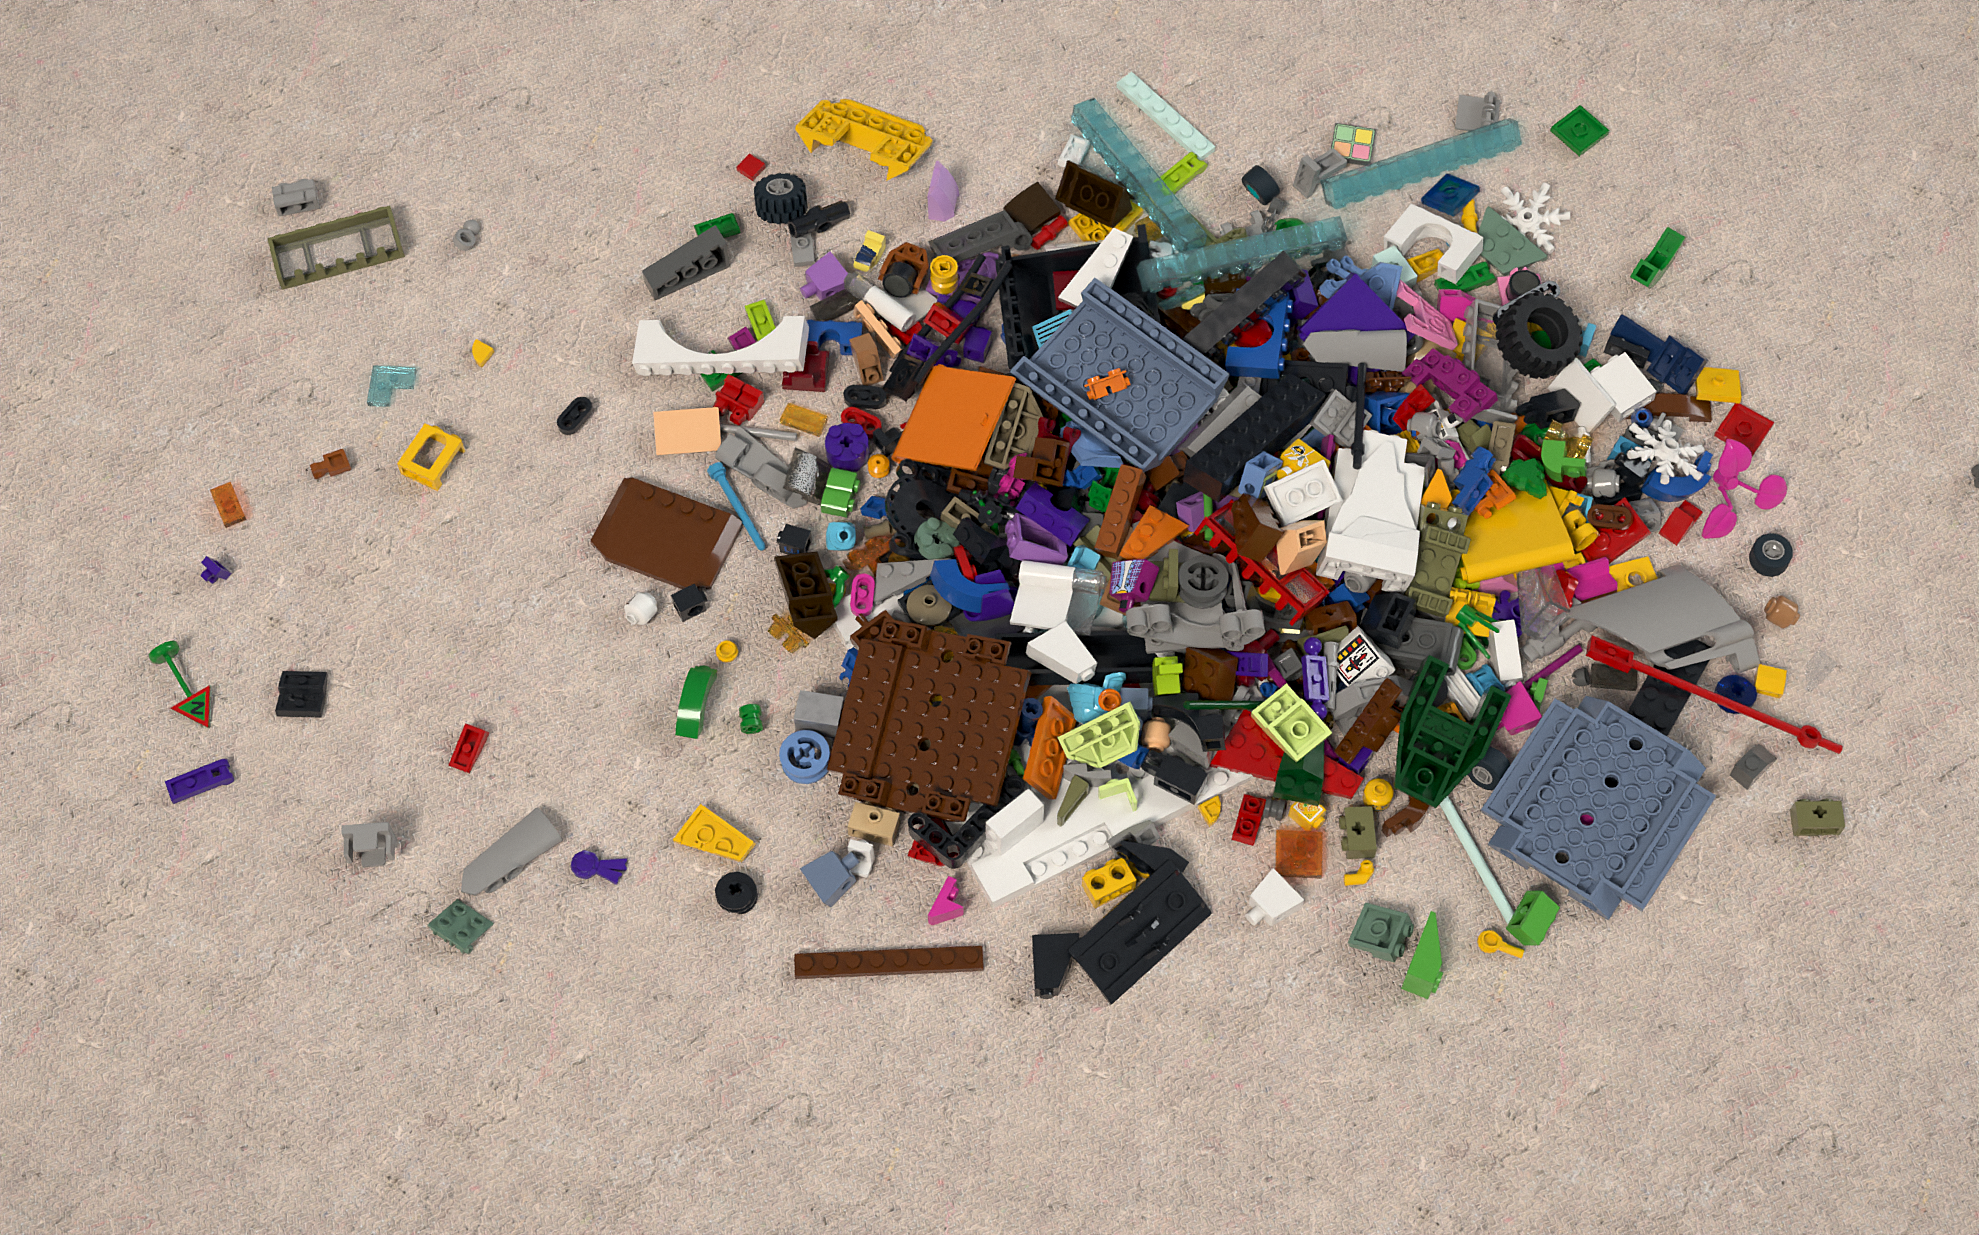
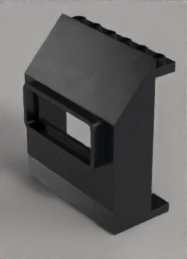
M1137 225L1138 237L1133 238L1132 245L1111 289L1120 296L1127 293L1139 294L1155 316H1151V318L1161 324L1146 225ZM1101 243L1014 257L1011 256L1009 245L1001 246L1002 255L995 259L997 274L1005 261L1013 265L999 287L1009 369H1012L1023 356L1030 360L1039 350L1032 327L1059 315V310H1056L1053 272L1079 271Z

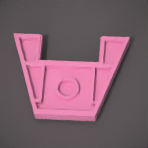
M1399 280L1396 294L1399 298L1413 306L1416 314L1415 317L1408 314L1404 318L1407 331L1432 341L1441 347L1453 350L1458 343L1451 322L1403 281Z

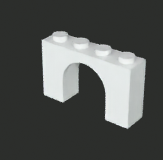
M1410 204L1384 236V250L1395 245L1402 256L1420 239L1436 237L1446 241L1450 248L1438 261V276L1454 284L1459 281L1483 251V237L1478 233L1471 232L1458 224H1454L1439 215H1435L1413 204Z

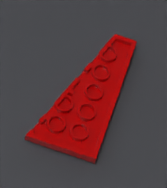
M1243 710L1225 739L1226 750L1217 751L1209 766L1229 769L1235 773L1242 772L1253 775V777L1275 782L1284 751L1251 717V712ZM1324 755L1322 791L1325 794L1352 800L1364 778Z

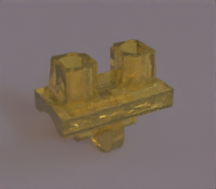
M776 613L771 617L774 622L768 629V632L777 640L786 632L789 637L781 645L788 652L793 654L800 646L806 648L809 645L797 632L799 629L793 626L790 615L787 617L791 622L790 624Z

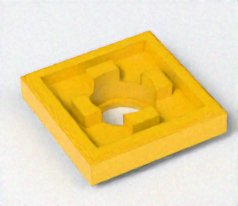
M1648 556L1609 566V574L1617 582L1618 590H1615L1614 593L1635 587V585L1628 581V577L1635 576V574L1641 576L1640 579L1643 581V584L1658 579Z

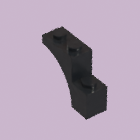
M969 517L961 520L953 536L981 565L998 560L1011 575L1019 574L1022 561L1010 557L1007 539L985 531Z
M1187 692L1179 695L1164 694L1152 697L1155 717H1169L1188 725L1199 737L1203 752L1226 750L1223 715L1208 714L1201 716V710H1187L1183 707V703L1187 700H1199L1198 693Z

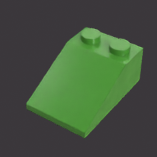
M1433 911L1430 912L1401 988L1425 999L1429 998L1431 992L1436 993L1444 973L1439 971L1442 959L1436 913Z

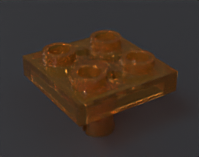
M882 537L869 539L864 543L865 547L860 550L854 549L846 555L847 558L842 561L846 569L860 570L868 565L876 580L877 564L881 563L878 557L891 550L889 548L890 539Z
M1276 830L1275 870L1282 877L1321 879L1323 832Z

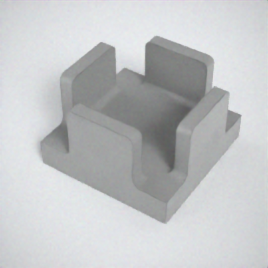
M389 822L342 825L344 858L348 864L353 863V851L362 852L361 865L364 868L385 866L386 854L389 860H395L397 838Z

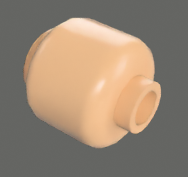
M1151 718V721L1145 722L1142 726L1141 744L1150 750L1159 753L1163 752L1164 749L1170 746L1168 734L1172 731L1171 726L1163 718Z

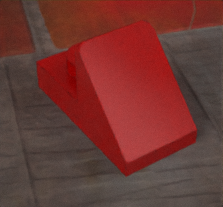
M1684 500L1679 508L1676 507L1659 531V534L1677 546L1700 519L1703 511Z

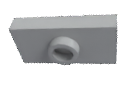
M811 233L798 238L792 237L790 234L794 267L815 264Z

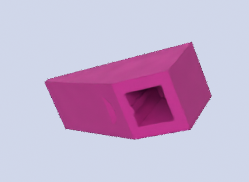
M1438 289L1437 311L1451 323H1454L1456 318L1466 322V318H1464L1465 309L1476 298L1461 290ZM1477 317V321H1484L1487 324L1493 323V321Z

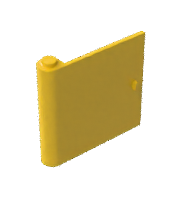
M1545 479L1547 496L1542 497V499L1533 497L1527 491H1520L1515 487L1509 486L1514 492L1516 499L1499 510L1492 506L1489 509L1492 513L1490 518L1485 519L1483 516H1480L1474 508L1468 516L1464 535L1468 536L1471 540L1467 554H1461L1463 567L1460 568L1462 581L1466 580L1468 584L1575 559L1571 539Z

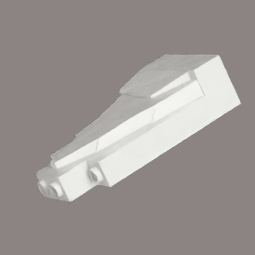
M1364 430L1363 444L1365 445V453L1362 456L1361 469L1353 468V455L1349 448H1339L1334 457L1331 476L1343 501L1326 508L1324 524L1327 543L1319 554L1316 575L1338 580L1342 571L1383 580L1381 590L1403 595L1415 576L1420 531L1417 530L1425 467L1415 463H1404L1407 439L1400 438L1397 435L1381 434L1375 430Z

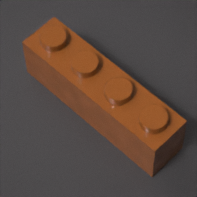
M1123 464L1120 466L1094 547L1097 553L1102 556L1117 559L1120 554L1146 479L1142 469Z

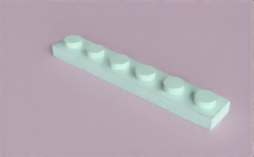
M1132 71L1117 82L1116 88L1189 153H1195L1197 159L1200 161L1204 160L1215 152V146Z

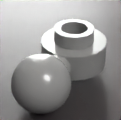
M473 219L467 220L463 225V229H459L454 235V245L463 251L470 250L475 244V235L480 231L479 223Z

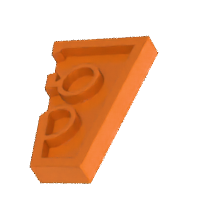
M1150 505L1122 548L1120 556L1127 560H1148L1158 553L1159 549L1163 546L1169 545L1177 536L1187 532L1189 525Z

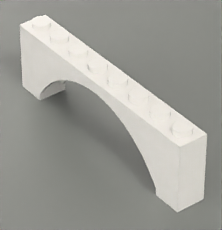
M783 316V321L771 333L746 348L729 353L705 354L689 350L673 341L665 333L660 320H639L632 364L637 374L643 376L659 374L666 376L671 374L691 375L700 373L709 375L712 373L732 374L742 372L751 374L754 372L774 373L784 371L792 373L803 371L809 326L805 316Z

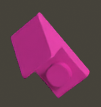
M950 876L947 877L928 914V924L935 925L964 915L963 906L954 903L959 892L957 879Z

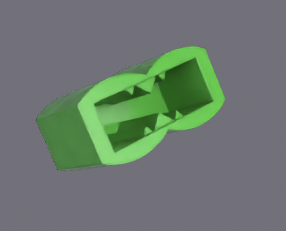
M831 468L821 501L822 513L847 518L849 512H853L855 506L853 496L859 492L861 484L857 473Z

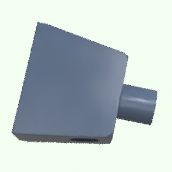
M830 851L801 867L800 870L822 902L832 907L856 882V878L850 870L860 861L852 851L843 858L836 852Z

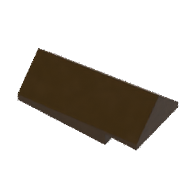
M1067 160L1055 200L1080 214L1110 228H1114L1132 210L1127 188L1075 162Z
M818 551L774 556L793 626L815 640L838 620L833 605V594Z

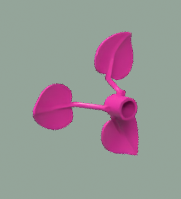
M1726 439L1725 448L1719 459L1718 469L1713 474V480L1720 485L1718 490L1722 492L1727 505L1719 504L1710 512L1701 536L1705 539L1724 537L1736 525L1737 516L1731 511L1733 506L1725 490H1733L1740 485L1757 493L1755 505L1764 510L1772 509L1779 505L1787 494L1786 482L1779 475H1769L1764 478L1760 483L1759 489H1755L1738 480L1739 472L1749 468L1752 454L1744 444L1736 440Z

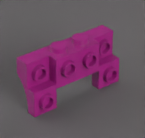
M1434 348L1421 360L1416 358L1401 373L1403 377H1411L1410 381L1416 387L1420 384L1423 385L1431 379L1435 386L1455 399L1448 407L1451 413L1454 412L1465 423L1477 413L1490 409L1498 401L1497 394L1480 382V376L1476 371L1472 369L1469 371L1459 359H1453L1449 355L1444 356Z

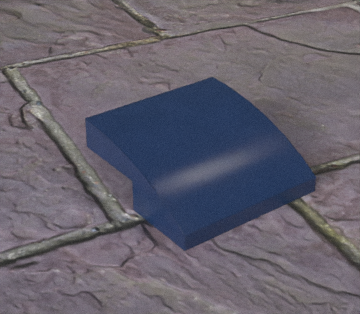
M1669 335L1646 371L1661 383H1666L1677 393L1686 395L1709 360L1687 344Z

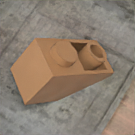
M870 333L849 339L853 359L862 385L868 386L884 381L877 346Z

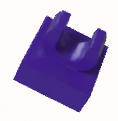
M208 556L201 562L207 569L200 576L211 584H214L218 577L227 580L232 574L220 562Z

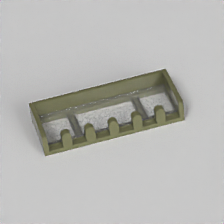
M390 206L379 207L375 210L360 212L349 217L338 218L334 221L319 223L315 226L267 238L277 279L282 290L405 257Z

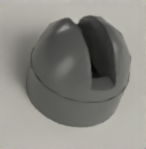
M1580 668L1572 673V677L1576 678L1572 682L1576 686L1590 685L1587 668Z

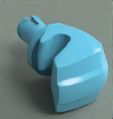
M849 522L829 523L826 530V547L828 550H852L856 541L855 525Z

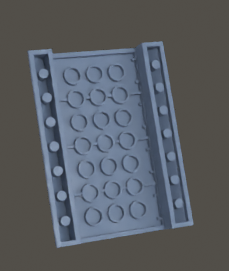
M1094 278L1081 292L1083 301L1030 360L1023 356L1010 370V374L1030 387V389L1135 467L1146 472L1159 466L1164 458L1175 449L1214 405L1229 377V373L1097 278ZM1118 368L1121 369V372L1126 370L1123 377H1128L1131 384L1127 386V389L1112 393L1110 386H1107V396L1095 401L1094 399L1089 400L1086 392L1090 391V388L1084 387V385L1088 384L1087 379L1098 375L1100 379L1108 377L1109 371Z

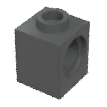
M1290 648L1273 660L1283 678L1288 682L1293 683L1303 676L1301 655L1296 650Z

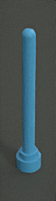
M722 462L712 464L707 469L710 478L720 484L758 550H764L766 548L764 541L726 479L724 465Z

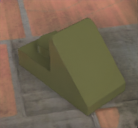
M1470 419L1456 429L1460 442L1472 453L1477 446L1486 450L1489 449L1492 432L1487 424L1480 428Z

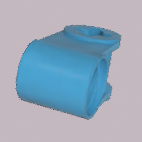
M1487 664L1482 665L1481 669L1465 675L1480 697L1484 690L1491 685L1505 692L1504 686Z

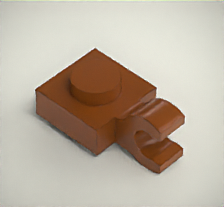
M344 449L322 455L324 461L310 465L314 479L323 477L327 472L332 477L351 470Z

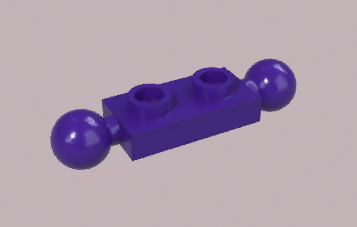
M1310 637L1304 642V650L1309 655L1301 657L1305 701L1313 702L1310 708L1323 720L1327 716V708L1322 703L1329 701L1326 657L1318 656L1322 649L1321 641L1315 637Z

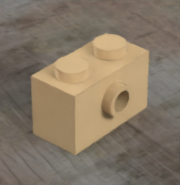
M855 802L847 826L848 835L893 847L900 825V813H897L892 808L886 807L882 809L875 807L869 802Z

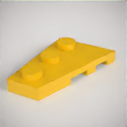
M701 803L672 840L674 843L741 863L756 845L751 839Z

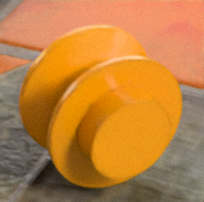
M882 454L871 456L868 460L869 474L874 478L887 476L890 471L888 458Z

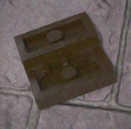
M1038 181L1020 192L1003 207V210L1007 212L1013 222L1022 223L1031 236L1041 231L1045 223L1061 215L1059 207Z

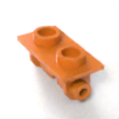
M1118 368L1109 371L1108 377L1100 379L1098 375L1087 379L1088 384L1084 385V387L1090 388V391L1086 392L1089 400L1094 399L1095 401L1107 396V386H1110L1112 393L1127 389V386L1131 384L1128 377H1123L1126 370L1121 372V369Z

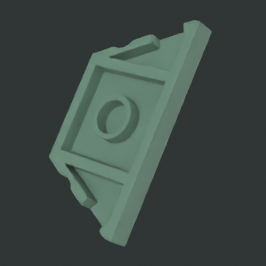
M1490 206L1486 208L1478 234L1483 237V251L1480 256L1503 276L1509 275L1515 268L1522 270L1524 267H1530V264L1539 261L1544 262L1548 259V256Z

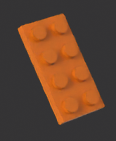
M1046 696L1042 704L1043 712L1038 719L1023 780L1050 800L1057 798L1063 774V765H1065L1067 759L1057 737L1073 730L1076 719L1074 714L1054 697Z

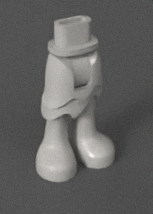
M1573 597L1571 608L1582 603ZM1563 610L1553 619L1550 617L1548 621H1545L1536 630L1534 635L1526 640V645L1520 649V652L1532 663L1537 658L1542 659L1544 656L1559 650L1578 631L1583 629L1590 633L1597 629V626L1575 619L1559 632V627L1571 618L1567 617V611Z

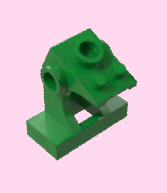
M1100 467L1101 474L1105 475L1100 484L1094 480L1092 481V486L1088 493L1090 498L1089 506L1106 513L1112 494V489L1108 487L1114 488L1120 468Z

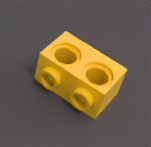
M1111 859L1104 864V867L1098 870L1091 869L1087 871L1084 877H1082V887L1096 909L1134 890L1137 880L1124 859ZM1114 873H1121L1124 877L1116 879L1112 875ZM1094 883H1100L1104 887L1101 889H1095L1092 887V885Z

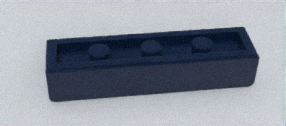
M1623 314L1620 315L1610 333L1612 336L1623 338L1631 344L1642 346L1650 351L1647 359L1650 363L1664 344L1663 340Z

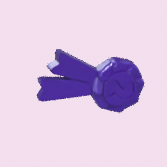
M583 850L573 856L570 868L578 878L588 879L597 874L617 885L618 879L622 877V873L617 871L627 870L625 865L627 859L598 860L595 853Z

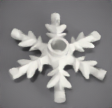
M1545 182L1542 183L1539 192L1533 190V200L1529 199L1531 203L1529 208L1522 206L1524 199L1519 202V192L1513 195L1508 186L1504 187L1501 192L1507 200H1503V203L1512 206L1509 210H1516L1517 215L1512 218L1506 214V218H1503L1511 225H1516L1518 231L1524 236L1526 232H1533L1532 240L1537 238V247L1540 248L1543 245L1549 254L1552 253L1555 247L1549 240H1552L1553 237L1544 234L1547 230L1540 229L1539 225L1542 222L1549 226L1550 222L1561 225L1559 220H1571L1570 211L1559 213L1560 209L1557 208L1550 214L1549 210L1544 215L1538 213V208L1545 206L1541 203L1550 198V196H1545L1550 188V185Z
M1670 420L1663 421V428L1658 427L1660 433L1658 437L1661 441H1657L1654 434L1651 436L1646 428L1642 430L1636 423H1632L1629 430L1637 434L1635 435L1637 439L1645 441L1644 444L1653 446V449L1644 446V448L1635 447L1636 451H1628L1627 456L1629 459L1641 457L1642 461H1646L1648 458L1652 461L1655 457L1658 461L1657 465L1660 466L1656 469V472L1661 473L1660 482L1662 484L1669 483V476L1674 477L1672 462L1677 464L1678 469L1682 468L1686 476L1690 474L1697 481L1701 480L1704 474L1695 470L1697 468L1696 465L1688 463L1687 459H1682L1679 455L1687 458L1688 455L1697 457L1696 453H1703L1705 450L1702 445L1691 447L1689 442L1684 446L1681 443L1678 444L1672 438L1676 435V432H1671L1672 422Z

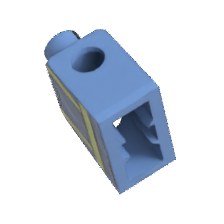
M1263 451L1246 462L1238 492L1259 499L1265 497L1267 494L1264 487L1275 482L1277 471L1280 470L1283 461Z

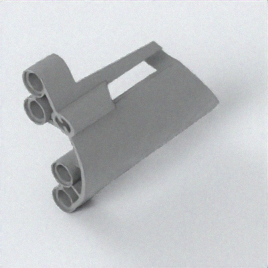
M1140 521L1133 524V531ZM1173 541L1159 549L1158 553L1149 558L1148 561H1163L1164 557H1168L1169 549H1178V562L1183 563L1195 556L1209 555ZM1216 553L1210 557L1219 560L1232 577L1236 612L1225 613L1222 608V602L1211 608L1200 609L1182 602L1149 600L1141 602V607H1134L1126 612L1127 630L1130 635L1186 647L1226 648L1231 651H1241L1244 649V645L1261 637L1265 633L1262 610L1246 609L1237 564L1235 562L1229 564L1225 556ZM1201 574L1200 590L1205 591V574Z
M1679 564L1657 571L1658 579L1569 608L1566 612L1567 617L1592 624L1626 640L1644 651L1646 658L1650 662L1667 669H1674L1726 656V661L1730 662L1738 674L1759 666V657L1753 639L1754 631L1750 624L1745 620H1741L1731 606L1713 588ZM1707 635L1713 636L1716 639V643L1712 648L1680 659L1670 658L1664 653L1665 649Z

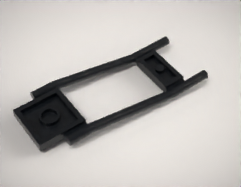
M979 253L957 290L943 305L951 309L964 293L981 299L980 302L926 362L907 354L910 341L899 353L889 370L891 375L882 387L887 395L905 402L912 397L917 384L922 385L935 363L991 302L1013 266L1011 263L1005 261L993 280L992 278L977 274L986 259L984 255ZM925 324L917 334L926 337L933 328Z

